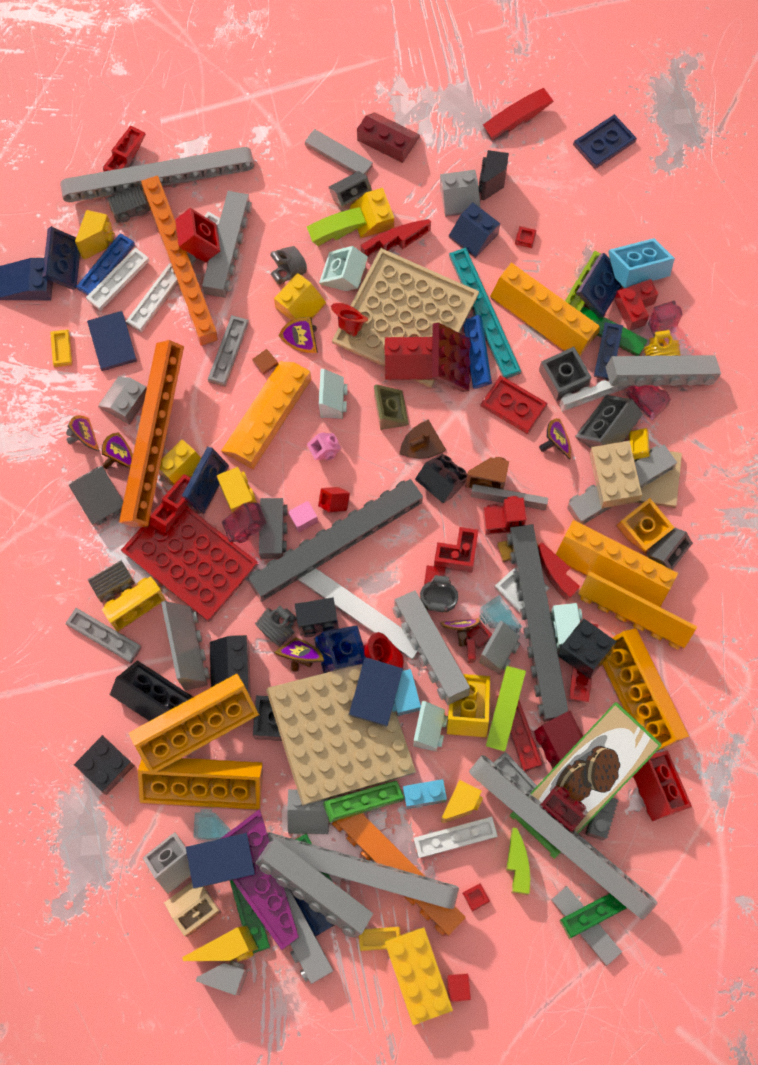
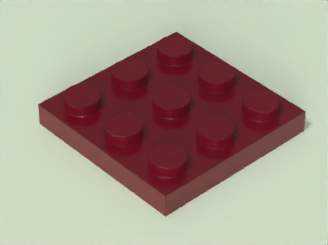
M439 322L432 324V378L459 391L467 392L469 391L471 381L469 376V366L471 364L469 358L471 346L469 338Z

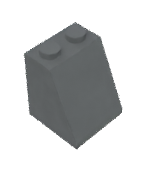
M102 465L68 483L92 525L96 523L98 526L107 521L106 517L110 514L115 516L121 513L123 500Z

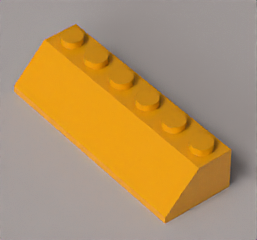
M512 262L499 277L490 295L493 300L563 351L575 347L577 353L581 356L600 332L598 324Z
M280 361L221 452L254 469L312 380L310 370L295 362Z
M575 520L572 521L556 552V555L572 569L586 576L590 571L661 607L678 575L677 572Z
M590 571L578 593L581 596L580 600L588 604L593 602L599 605L598 609L607 614L609 611L615 613V618L622 622L628 620L634 623L633 627L642 632L644 629L652 632L650 636L659 641L662 638L669 641L668 645L677 650L680 647L684 649L698 627Z
M637 629L625 630L612 637L617 642L612 653L604 661L603 666L623 708L662 744L657 751L689 737Z
M235 674L129 732V735L152 775L255 718L259 713L238 674Z
M181 758L151 775L141 759L138 768L139 802L259 810L261 806L263 762Z

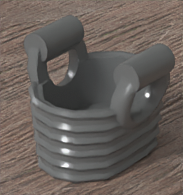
M295 246L271 252L270 256L278 266L276 270L271 272V276L277 284L290 281L297 273L303 275L307 272L306 261ZM286 271L287 275L282 278L279 272Z
M435 575L431 582L422 587L420 599L427 610L449 612L457 604L458 591L451 585L449 577Z
M281 606L273 611L266 608L262 616L255 622V625L273 643L281 647L287 639L295 634L291 627L297 617L287 608L284 609ZM280 617L284 619L283 623L281 624L279 623Z

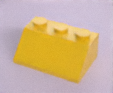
M150 576L149 578L141 579L134 588L123 591L116 600L108 601L104 605L105 607L102 608V611L114 629L119 632L161 604L166 598Z

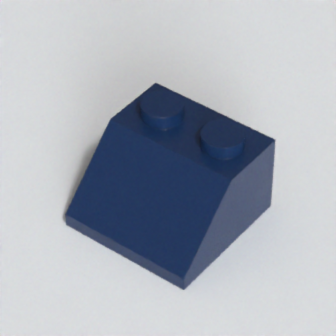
M472 202L460 215L449 234V238L462 248L466 247L467 251L476 258L499 234L500 223Z

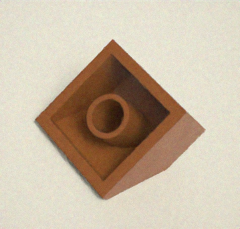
M490 457L468 471L465 487L472 489L475 484L504 490L510 461L503 457Z

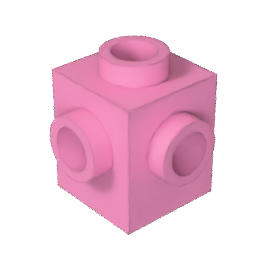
M319 433L307 443L314 460H331L341 450L334 433Z

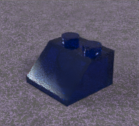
M358 625L324 631L314 638L316 648L324 659V662H321L323 673L363 664L365 658L364 646Z

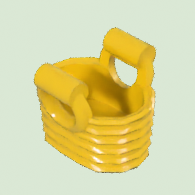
M669 330L655 332V337L649 338V346L643 349L646 354L645 356H681L679 340H673ZM664 338H668V339H669L668 344H667V342L664 340Z

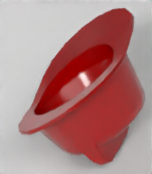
M333 303L331 305V310L338 316L339 328L352 336H356L358 331L362 329L364 322L368 321L366 316L350 305L344 303Z
M373 633L369 637L368 642L363 645L366 658L403 668L404 660L401 652L383 633Z

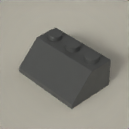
M606 395L575 437L589 448L623 442L638 423L643 413L633 399Z

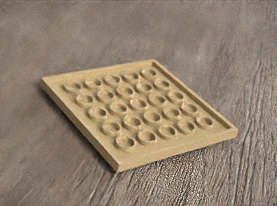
M380 248L350 305L366 316L368 321L364 322L362 329L358 331L356 336H352L338 328L332 343L385 367V337H432V324L437 322L460 333L479 296V291ZM414 380L432 388L435 380Z
M362 664L266 689L302 806L408 776L416 772L396 711H391L387 727L348 716Z

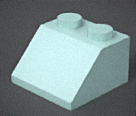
M354 246L329 252L319 284L343 291L358 289L368 256Z
M326 369L320 370V418L343 419V412H347V401H344V395L348 393V384H344L343 376Z
M577 603L554 605L552 607L550 616L557 653H559L562 644L582 620V611L578 609Z
M422 701L413 747L437 752V747H442L444 735H440L441 728H446L448 716L444 715L445 709Z

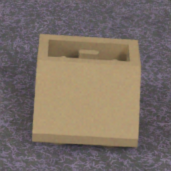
M192 882L164 902L172 919L185 937H189L222 912L206 888L193 889Z

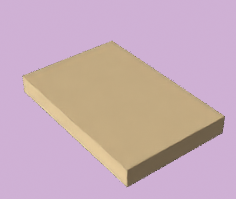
M669 451L677 461L676 467L641 488L642 496L637 503H644L651 498L658 506L676 508L682 453Z

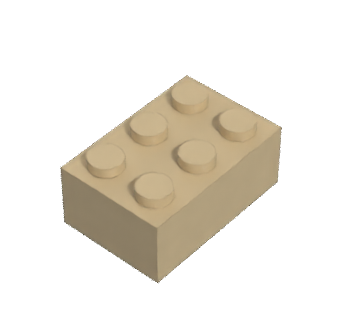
M630 441L591 447L589 455L601 509L639 502L642 492Z

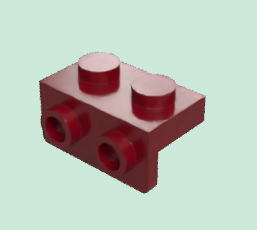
M556 785L540 805L573 832L588 814V811L585 810L586 806L581 801H575L569 796L570 793L562 786L559 788Z

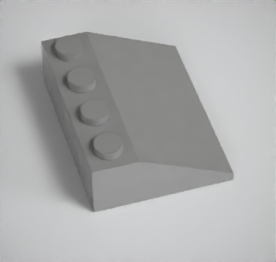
M167 601L161 602L178 682L185 691L208 686L207 679H210L208 667L204 668L203 661L206 660L204 649H200L199 642H202L200 630H196L195 624L199 623L197 613L193 612L190 606Z

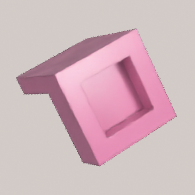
M309 501L289 511V515L296 525L298 533L318 523L317 515Z

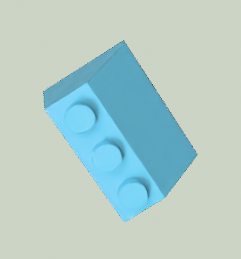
M655 238L610 249L608 252L615 279L624 288L649 279L654 281L669 277L675 260Z

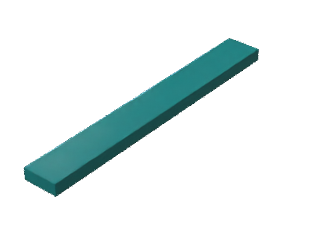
M466 247L449 253V258L460 283L479 291V296L472 310L475 316H482L485 339L501 375L507 379L521 374V369Z

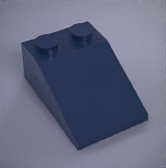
M28 258L1 265L0 300L51 301L53 282L42 278L44 258Z

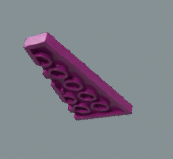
M259 809L220 839L243 833L248 834L256 875L235 879L233 882L277 945L283 950L298 939L299 935L284 887L280 886L274 877L263 873L259 866L255 864L270 842L261 810Z

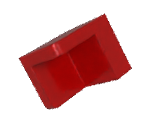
M340 487L321 488L318 506L328 512L347 511L350 493Z
M468 973L448 975L450 1002L471 1000Z

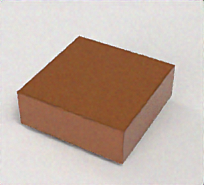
M265 349L252 359L263 375L278 365V361L268 349Z

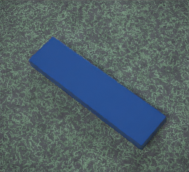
M120 233L76 286L77 289L88 296L128 255L135 246V242Z
M476 315L467 318L463 326L465 336L469 338L471 344L469 358L471 362L473 388L478 389L492 384L482 316Z

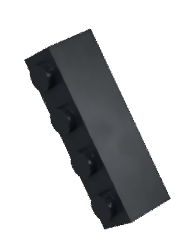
M247 635L226 636L210 642L211 687L238 674L251 698L249 639Z
M138 660L116 677L109 694L148 721L193 698V696Z

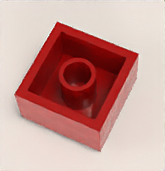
M189 208L175 219L178 245L182 250L203 262H207L220 252L216 223L192 208Z

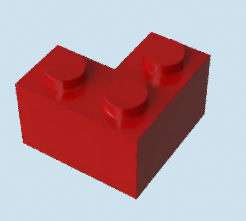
M651 279L617 291L614 301L627 329L630 331L646 326L649 318L646 307L656 303L659 294Z
M510 496L504 499L502 506L490 504L484 507L485 535L509 533L511 527L524 526L527 520L524 497Z
M459 527L457 545L437 542L434 566L472 573L479 530Z

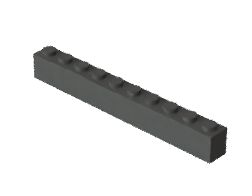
M409 479L406 482L405 480L399 482L395 486L396 488L391 491H384L380 498L375 501H368L362 509L353 510L344 520L339 519L335 521L332 527L327 530L322 529L311 540H304L299 544L298 548L286 551L280 559L271 560L267 563V567L262 570L257 569L253 571L248 580L260 601L263 602L422 504L423 495L413 481Z
M531 524L511 527L509 534H506L508 546L511 545L512 547L510 561L511 564H515L516 571H513L514 582H518L519 590L516 591L517 599L521 601L523 607L520 609L521 620H525L526 624L523 631L525 639L529 641L527 654L528 658H532L533 666H530L532 678L536 679L537 684L534 685V692L540 701V705H537L539 717H543L544 722L567 712L568 706L534 525Z

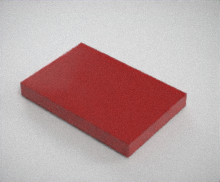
M500 375L480 407L524 433L529 434L548 403Z

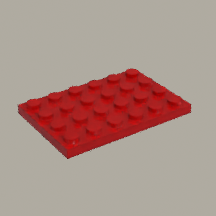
M186 506L166 534L148 523V526L141 527L121 549L123 554L186 605L190 606L207 622L214 617L259 565L254 558L188 506Z

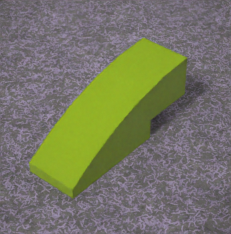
M358 207L316 221L307 226V230L312 242L320 246L333 238L335 240L342 238L367 224L361 208Z
M512 828L506 871L514 872L511 893L529 895L530 867L527 852L518 829Z

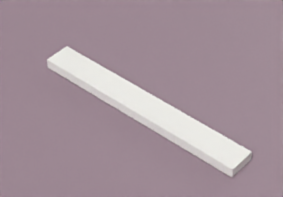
M207 212L205 217L216 223L218 229L220 218ZM187 252L191 265H193L197 258ZM170 263L126 320L129 326L141 333L178 285Z
M314 569L298 579V581L324 599L334 597V603L338 609L371 632H380L386 635L398 650L411 660L418 653L411 646L409 634H405L400 626L318 569Z

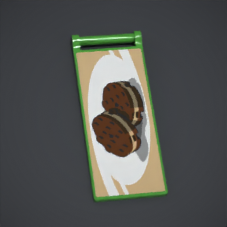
M615 702L530 794L542 803L556 785L559 788L562 786L570 793L569 796L575 801H581L586 806L585 810L588 811V814L574 829L579 834L662 744L622 706ZM514 811L509 815L534 836L551 853L550 856L553 859L561 853L560 850Z

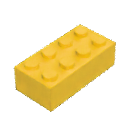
M421 927L385 940L384 942L412 1025L453 1011L425 928Z

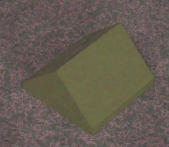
M377 384L374 385V399L380 430L409 425L403 391Z

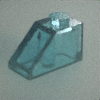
M500 595L480 607L479 617L490 628L496 629L501 620L514 632L518 633L521 631V624Z
M200 809V812H195L193 835L195 839L217 840L231 831L216 813H212V809Z

